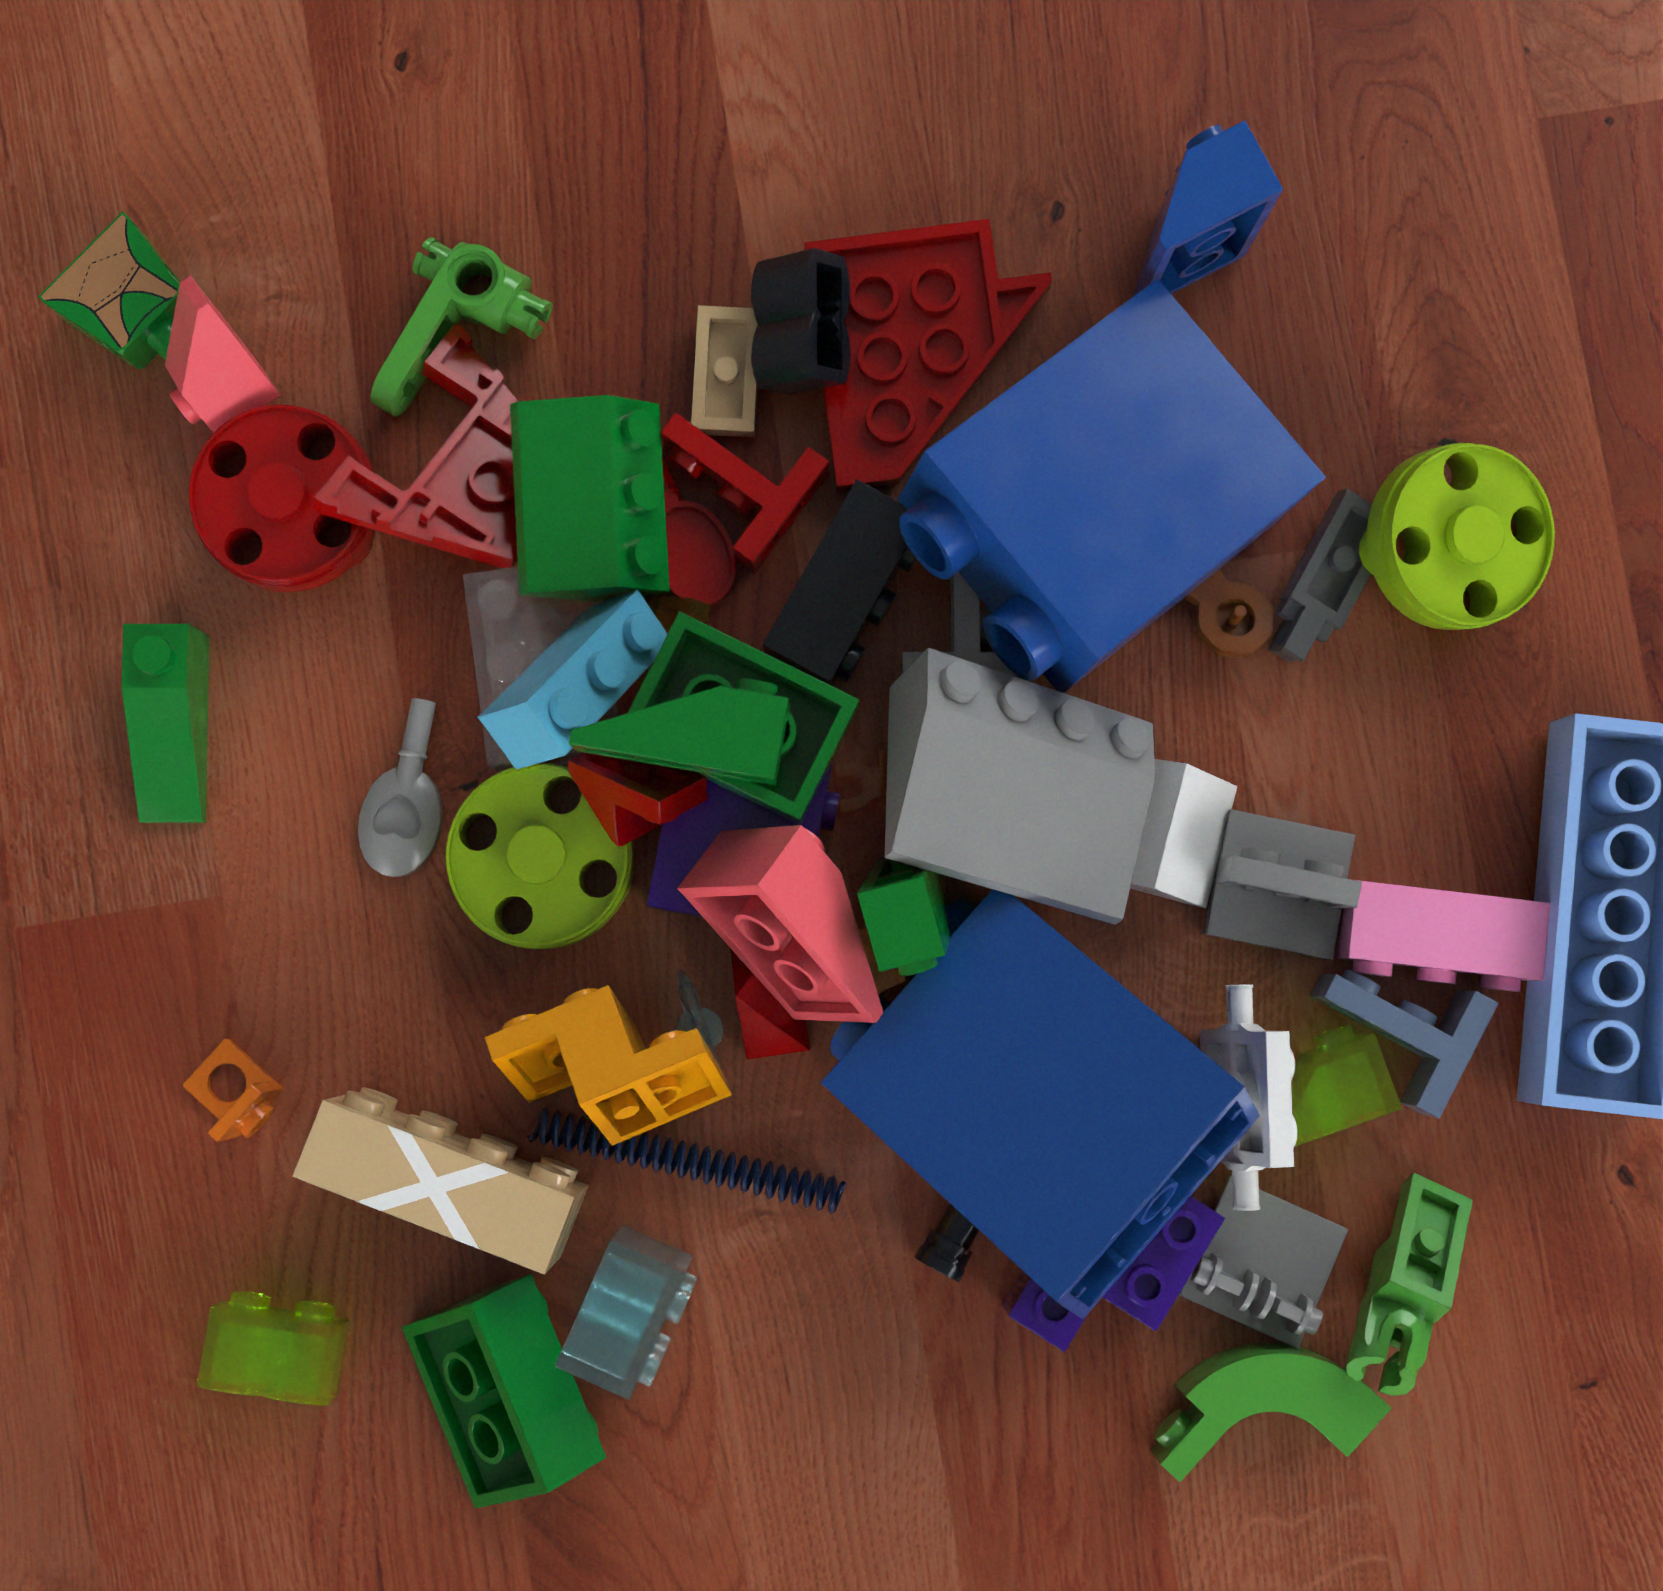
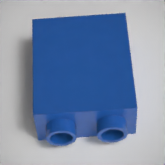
M1157 278L923 453L898 497L900 503L907 510L900 516L899 526L907 546L924 568L934 576L944 580L950 579L959 572L988 607L991 613L983 620L984 633L991 648L1003 664L1015 675L1026 681H1034L1043 674L1056 691L1066 693L1278 523L1317 487L1326 476Z
M992 889L978 906L967 898L955 900L947 906L950 943L946 955L937 957L938 965L936 967L916 974L892 1003L884 996L878 995L884 1013L877 1023L842 1022L830 1044V1052L839 1062L821 1081V1084L1057 1303L1081 1319H1084L1253 1125L1260 1114L1244 1085L1014 895Z

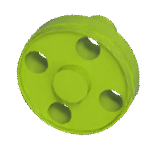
M1454 443L1421 451L1399 464L1382 483L1370 509L1367 530L1363 533L1359 543V555L1363 566L1374 575L1385 597L1409 619L1421 625L1440 630L1480 628L1514 614L1526 605L1540 588L1549 570L1554 550L1555 530L1552 510L1538 479L1528 467L1513 455L1492 446L1474 443ZM1445 463L1450 467L1452 473L1450 485L1446 482L1444 476ZM1512 517L1514 518L1517 526V534L1515 537L1513 536L1511 531ZM1398 535L1403 539L1405 545V554L1402 560L1396 551ZM1465 589L1470 595V608L1468 612L1463 603Z
M537 763L520 769L511 767L488 778L472 791L459 808L452 822L446 846V868L453 894L464 913L476 926L503 943L521 948L545 950L561 948L580 942L609 922L630 892L635 866L634 840L624 846H616L609 838L582 793L579 804L570 813H554L550 807L549 797L554 786L563 781H574L566 766ZM479 817H491L497 828L496 839L488 848L475 851L468 843V828ZM596 863H610L616 870L617 882L615 888L607 896L600 898L591 896L585 888L584 879L586 872ZM523 898L532 908V922L524 932L513 935L503 925V909L513 899Z

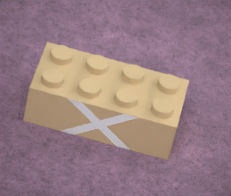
M361 1087L360 1092L347 1090L346 1095L322 1100L292 1177L544 1275L561 1258L589 1186L586 1183L575 1180L578 1173L576 1168L548 1157H542L540 1163H531L515 1156L518 1146L492 1135L481 1134L480 1139H469L456 1134L457 1122L433 1112L422 1110L420 1116L407 1115L395 1110L398 1102L396 1098L370 1088Z

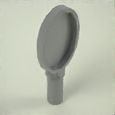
M411 699L401 750L398 751L400 755L398 767L383 773L372 784L363 801L359 815V845L364 859L371 868L385 876H406L419 870L430 858L441 833L443 820L441 797L432 779L422 772L424 761L428 758L426 751L436 703L424 699Z

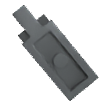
M1348 488L1337 491L1280 597L1282 601L1279 603L1275 614L1284 620L1280 623L1268 650L1288 663L1296 660L1304 661L1315 639L1321 643L1326 642L1334 630L1342 629L1371 575L1362 564L1359 555V543L1363 533L1367 530L1372 504Z

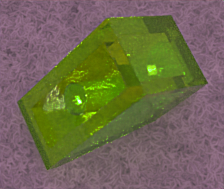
M1351 1025L1343 1026L1315 1036L1314 1040L1317 1047L1299 1053L1295 1062L1294 1076L1291 1080L1292 1115L1297 1124V1141L1295 1146L1402 1109L1375 1034H1354Z

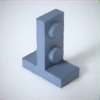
M1345 969L1342 977L1337 974H1321L1310 995L1311 998L1422 1057L1399 1103L1421 1115L1440 1119L1499 1003L1478 991L1457 990L1438 1028H1435L1434 1025L1438 1019L1436 1015L1406 1000H1402L1399 1007L1392 1005L1377 996L1381 988L1377 983L1354 971Z

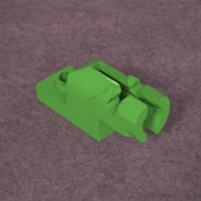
M1414 1172L1402 1183L1391 1236L1375 1252L1366 1291L1359 1307L1355 1325L1357 1330L1353 1334L1346 1363L1347 1375L1359 1382L1365 1376L1368 1365L1381 1364L1387 1358L1389 1346L1399 1349L1400 1351H1396L1385 1362L1378 1392L1391 1396L1407 1394L1415 1387L1418 1370L1426 1360L1433 1324L1452 1308L1473 1201Z

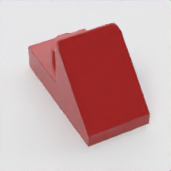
M584 752L567 760L568 772L609 838L618 847L628 844L664 823L676 820L682 813L708 800L707 777L694 771Z

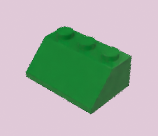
M612 395L517 401L510 404L519 595L603 602L637 589L644 599L670 592L659 404Z
M531 1273L490 1287L401 1327L475 1509L547 1494L607 1458L598 1437L597 1424L593 1416L587 1411L573 1377L572 1363L567 1354L562 1350L548 1316L546 1300L537 1289Z

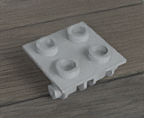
M1229 1176L1214 1210L1225 1217V1220L1179 1295L1299 1349L1305 1332L1314 1335L1321 1324L1323 1311L1317 1309L1316 1306L1349 1229L1260 1189V1210H1232V1177Z

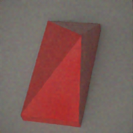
M731 949L735 999L746 1059L810 1051L806 1020H794Z

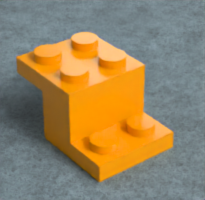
M609 985L600 989L587 988L569 995L562 1005L538 1015L525 1014L515 1017L505 1023L501 1031L485 1037L492 1061L529 1103L572 1085L579 1105L612 1146L732 1095L722 1069L697 1028L687 1032L676 1030L665 1033L654 1039L650 1043L649 1048L646 1049L639 1030Z

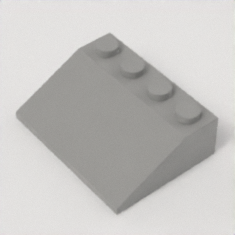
M927 648L889 687L885 858L1113 925L1122 921L1155 782L1153 723Z

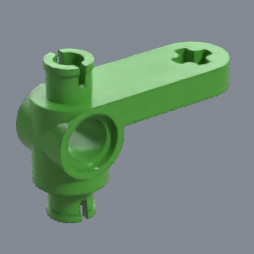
M429 237L422 244V248L429 252L428 256L418 252L414 259L412 270L414 274L420 277L423 276L432 281L375 379L370 396L372 405L394 417L403 414L413 402L427 378L422 375L424 361L453 325L460 322L461 318L473 324L486 325L500 334H505L514 326L525 332L530 338L536 339L544 330L543 327L538 325V322L541 320L547 324L552 313L553 303L530 293L531 278L502 263L491 249L478 244H467L466 242H460L453 249H450L439 243V240L434 237ZM477 275H487L492 278L490 287L482 294L467 295L463 293V288L470 278Z

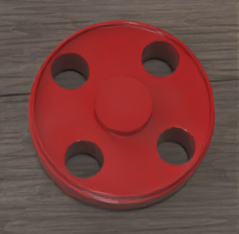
M267 405L253 408L238 414L220 426L200 450L193 465L189 482V507L192 521L203 545L211 556L221 566L242 581L258 588L277 592H299L317 588L340 577L352 566L361 563L368 556L372 548L375 530L351 523V533L348 540L337 547H327L325 535L328 528L332 524L343 520L320 514L314 510V497L347 456H350L376 473L372 462L360 444L344 427L321 413L293 405ZM323 436L335 437V446L327 457L320 460H311L309 458V450L318 438ZM245 453L246 464L243 470L236 476L224 478L223 466L225 461L234 454ZM252 538H261L262 551L260 556L250 564L240 565L238 552L241 546Z

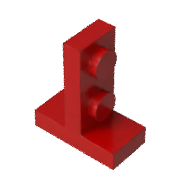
M676 412L661 431L664 446L669 450L665 458L671 465L692 480H696L702 474L720 487L716 496L741 516L746 517L750 511L757 514L732 547L736 561L754 574H756L829 477V461L809 446L780 485L777 486Z

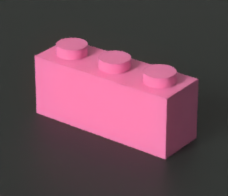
M1361 881L1362 885L1357 908L1343 909L1341 911L1334 958L1352 960L1353 971L1358 974L1392 977L1393 965L1417 968L1416 980L1456 984L1457 973L1480 975V988L1520 992L1521 980H1544L1550 903Z

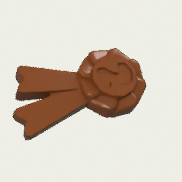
M1221 569L1184 597L1185 600L1197 606V636L1214 650L1217 656L1249 657L1265 644L1272 635L1273 611L1270 602L1251 584L1226 581Z

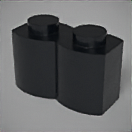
M812 248L757 262L752 277L751 304L758 326L753 337L751 364L758 388L790 395L846 383L850 369L851 350L849 334L844 320L850 302V280L843 256Z

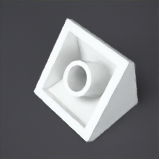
M1155 759V782L1130 889L1205 909L1220 856L1228 812L1232 809L1237 786L1187 763Z

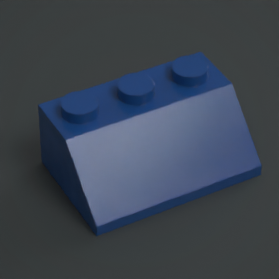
M1245 120L1225 131L1221 125L1212 126L1197 134L1187 143V150L1180 165L1175 170L1176 175L1170 188L1165 193L1166 198L1155 221L1133 296L1157 278L1173 294L1241 259L1248 252L1281 195L1283 187Z

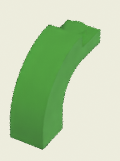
M1282 1343L1246 1344L1227 1349L1205 1359L1175 1383L1192 1404L1185 1412L1180 1408L1176 1409L1161 1423L1154 1435L1158 1442L1151 1449V1452L1160 1465L1177 1481L1181 1482L1234 1424L1254 1414L1282 1412L1297 1416L1312 1424L1346 1457H1349L1392 1408L1361 1380L1357 1382L1348 1376L1347 1370L1315 1351L1302 1347L1297 1349Z

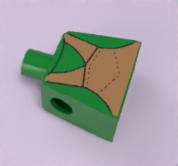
M122 211L38 298L66 323L139 370L146 367L158 354L166 361L180 280L146 235Z

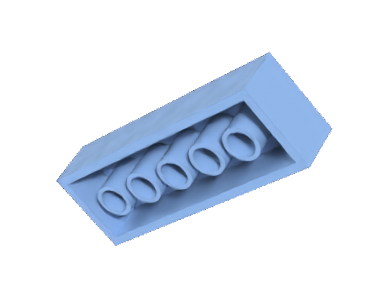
M1575 713L1549 722L1534 901L1550 903L1544 980L1527 981L1517 1101L1551 1107L1663 1119V723Z

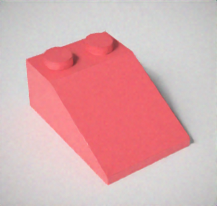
M802 825L720 831L677 889L794 1020L877 1023L884 1012L842 873L824 852L825 848L822 841Z

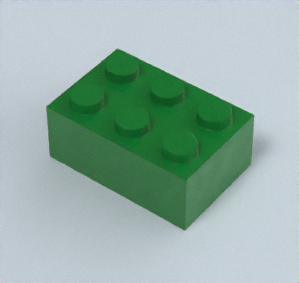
M679 611L628 713L718 686L736 688L737 681L740 678L760 680L777 685V696L788 697L790 708L776 786L697 773L706 776L707 780L801 825L856 716L860 700Z

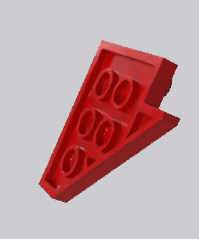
M990 219L804 242V250L816 248L843 256L850 280V302L844 320L849 334L851 350L849 374L845 384L823 388L837 492L850 491L856 479L872 488L899 484L1050 290L1052 284L1051 272L998 279Z

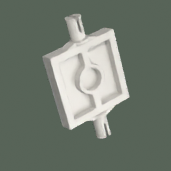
M1225 985L1227 1024H1223L1214 1030H1200V1050L1245 1086L1260 1114L1259 1118L1221 1160L1228 1170H1232V1210L1255 1211L1261 1209L1259 1205L1258 1170L1294 1167L1293 1147L1297 1141V1124L1292 1115L1291 1080L1295 1072V1059L1290 1048L1289 1031H1266L1258 1024L1253 1023V985Z

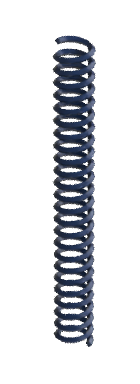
M547 1107L542 1109L532 1136H527L530 1143L539 1136L542 1146L546 1145L552 1138V1144L555 1149L564 1142L567 1152L571 1151L576 1144L579 1154L585 1153L589 1147L592 1158L597 1156L602 1149L604 1160L610 1159L614 1153L617 1163L622 1162L627 1155L629 1166L636 1164L640 1157L641 1168H647L652 1161L654 1172L661 1170L665 1162L666 1174H672L677 1166V1173L680 1178L686 1176L690 1168V1178L692 1181L699 1178L703 1169V1182L705 1184L711 1182L715 1173V1184L717 1187L724 1184L728 1175V1188L730 1190L737 1186L741 1176L740 1190L742 1193L747 1192L753 1180V1193L755 1197L762 1192L766 1182L765 1195L767 1199L772 1198L779 1183L778 1199L780 1203L787 1198L791 1188L792 1205L797 1204L804 1189L803 1205L805 1208L812 1204L817 1191L816 1209L820 1211L824 1208L829 1195L828 1211L830 1214L836 1212L846 1186V1182L842 1181L836 1191L837 1181L833 1175L829 1177L824 1187V1176L821 1172L815 1176L811 1186L812 1176L809 1169L804 1171L798 1184L799 1170L796 1166L790 1170L786 1180V1166L784 1163L779 1165L773 1179L774 1164L771 1160L766 1163L760 1177L761 1160L756 1158L748 1173L749 1158L746 1154L741 1157L735 1172L736 1155L734 1152L728 1155L722 1170L724 1152L721 1148L717 1150L710 1166L711 1149L709 1146L703 1149L697 1165L699 1150L697 1143L692 1144L684 1163L686 1143L684 1140L679 1142L672 1159L674 1143L672 1137L667 1138L659 1158L661 1144L659 1134L654 1136L646 1156L649 1136L647 1131L641 1134L635 1152L636 1136L625 1141L622 1151V1142L613 1146L610 1144L608 1149L609 1141L602 1133L596 1145L598 1128L593 1121L583 1144L586 1119L584 1116L580 1117L571 1140L574 1118L572 1113L567 1115L558 1138L561 1118L559 1110L554 1113L551 1125L545 1136L549 1112Z

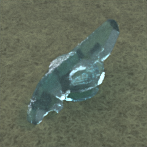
M680 970L677 972V986L684 1013L678 1019L676 1030L687 1032L697 1028L721 1068L715 1047L722 1039L724 1032L723 1023L715 1011L701 1006L694 985L685 972Z

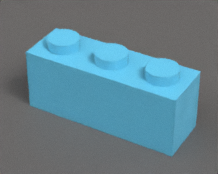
M638 589L589 606L478 718L515 769L565 756L572 749L569 745L571 730L596 723L654 662L668 633Z

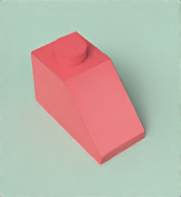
M190 275L181 281L165 361V367L177 386L175 390L169 393V396L192 425L202 419L214 433L231 418L250 409L266 406L279 397L280 394L263 367L193 277Z

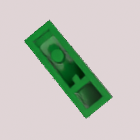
M123 624L122 696L140 823H206L210 636L190 624Z
M740 678L737 681L736 688L718 686L573 729L570 733L569 745L578 752L776 786L790 708L789 698L777 696L778 686L775 684Z
M885 857L878 858L857 892L878 970L881 972L897 968L900 976L914 975L930 970L938 965L937 957L946 955L950 943L944 875Z

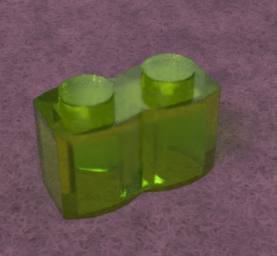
M242 1291L232 1292L230 1301H220L211 1306L197 1387L225 1393L264 1396L286 1402L328 1406L337 1398L350 1319L334 1316L335 1306L321 1302L298 1301L296 1302L295 1311L270 1307L271 1297L268 1295Z

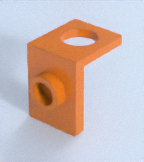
M224 1039L183 1083V1087L219 1119L207 1133L216 1142L236 1138L242 1134L246 1138L252 1136L271 1117L275 1109L270 1103L284 1089L231 1039ZM223 1064L236 1065L243 1071L246 1078V1087L243 1094L231 1102L220 1100L211 1089V1076Z

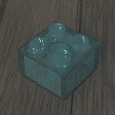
M623 1225L609 1242L555 1367L630 1400L637 1382L650 1387L671 1340V1337L660 1333L665 1319L678 1324L698 1278L687 1273L693 1256Z

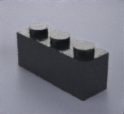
M856 479L763 643L764 653L833 686L837 677L848 682L866 649L857 644V641L868 622L879 627L896 597V593L887 589L899 567L910 572L917 561L907 546L900 530L899 518L907 511L901 503Z

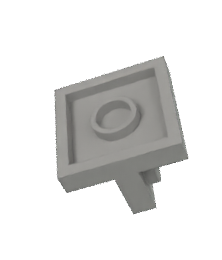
M1230 809L1211 887L1203 935L1324 960H1332L1341 911L1343 909L1357 908L1362 882L1348 879L1356 835Z

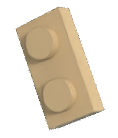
M698 305L691 424L708 436L755 438L757 384L751 364L753 337L758 324L753 308Z

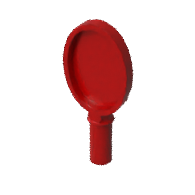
M662 455L670 592L684 604L696 608L715 606L729 594L734 584L736 558L733 553L732 541L723 524L710 510L696 502L681 499L679 494L680 488L676 487Z

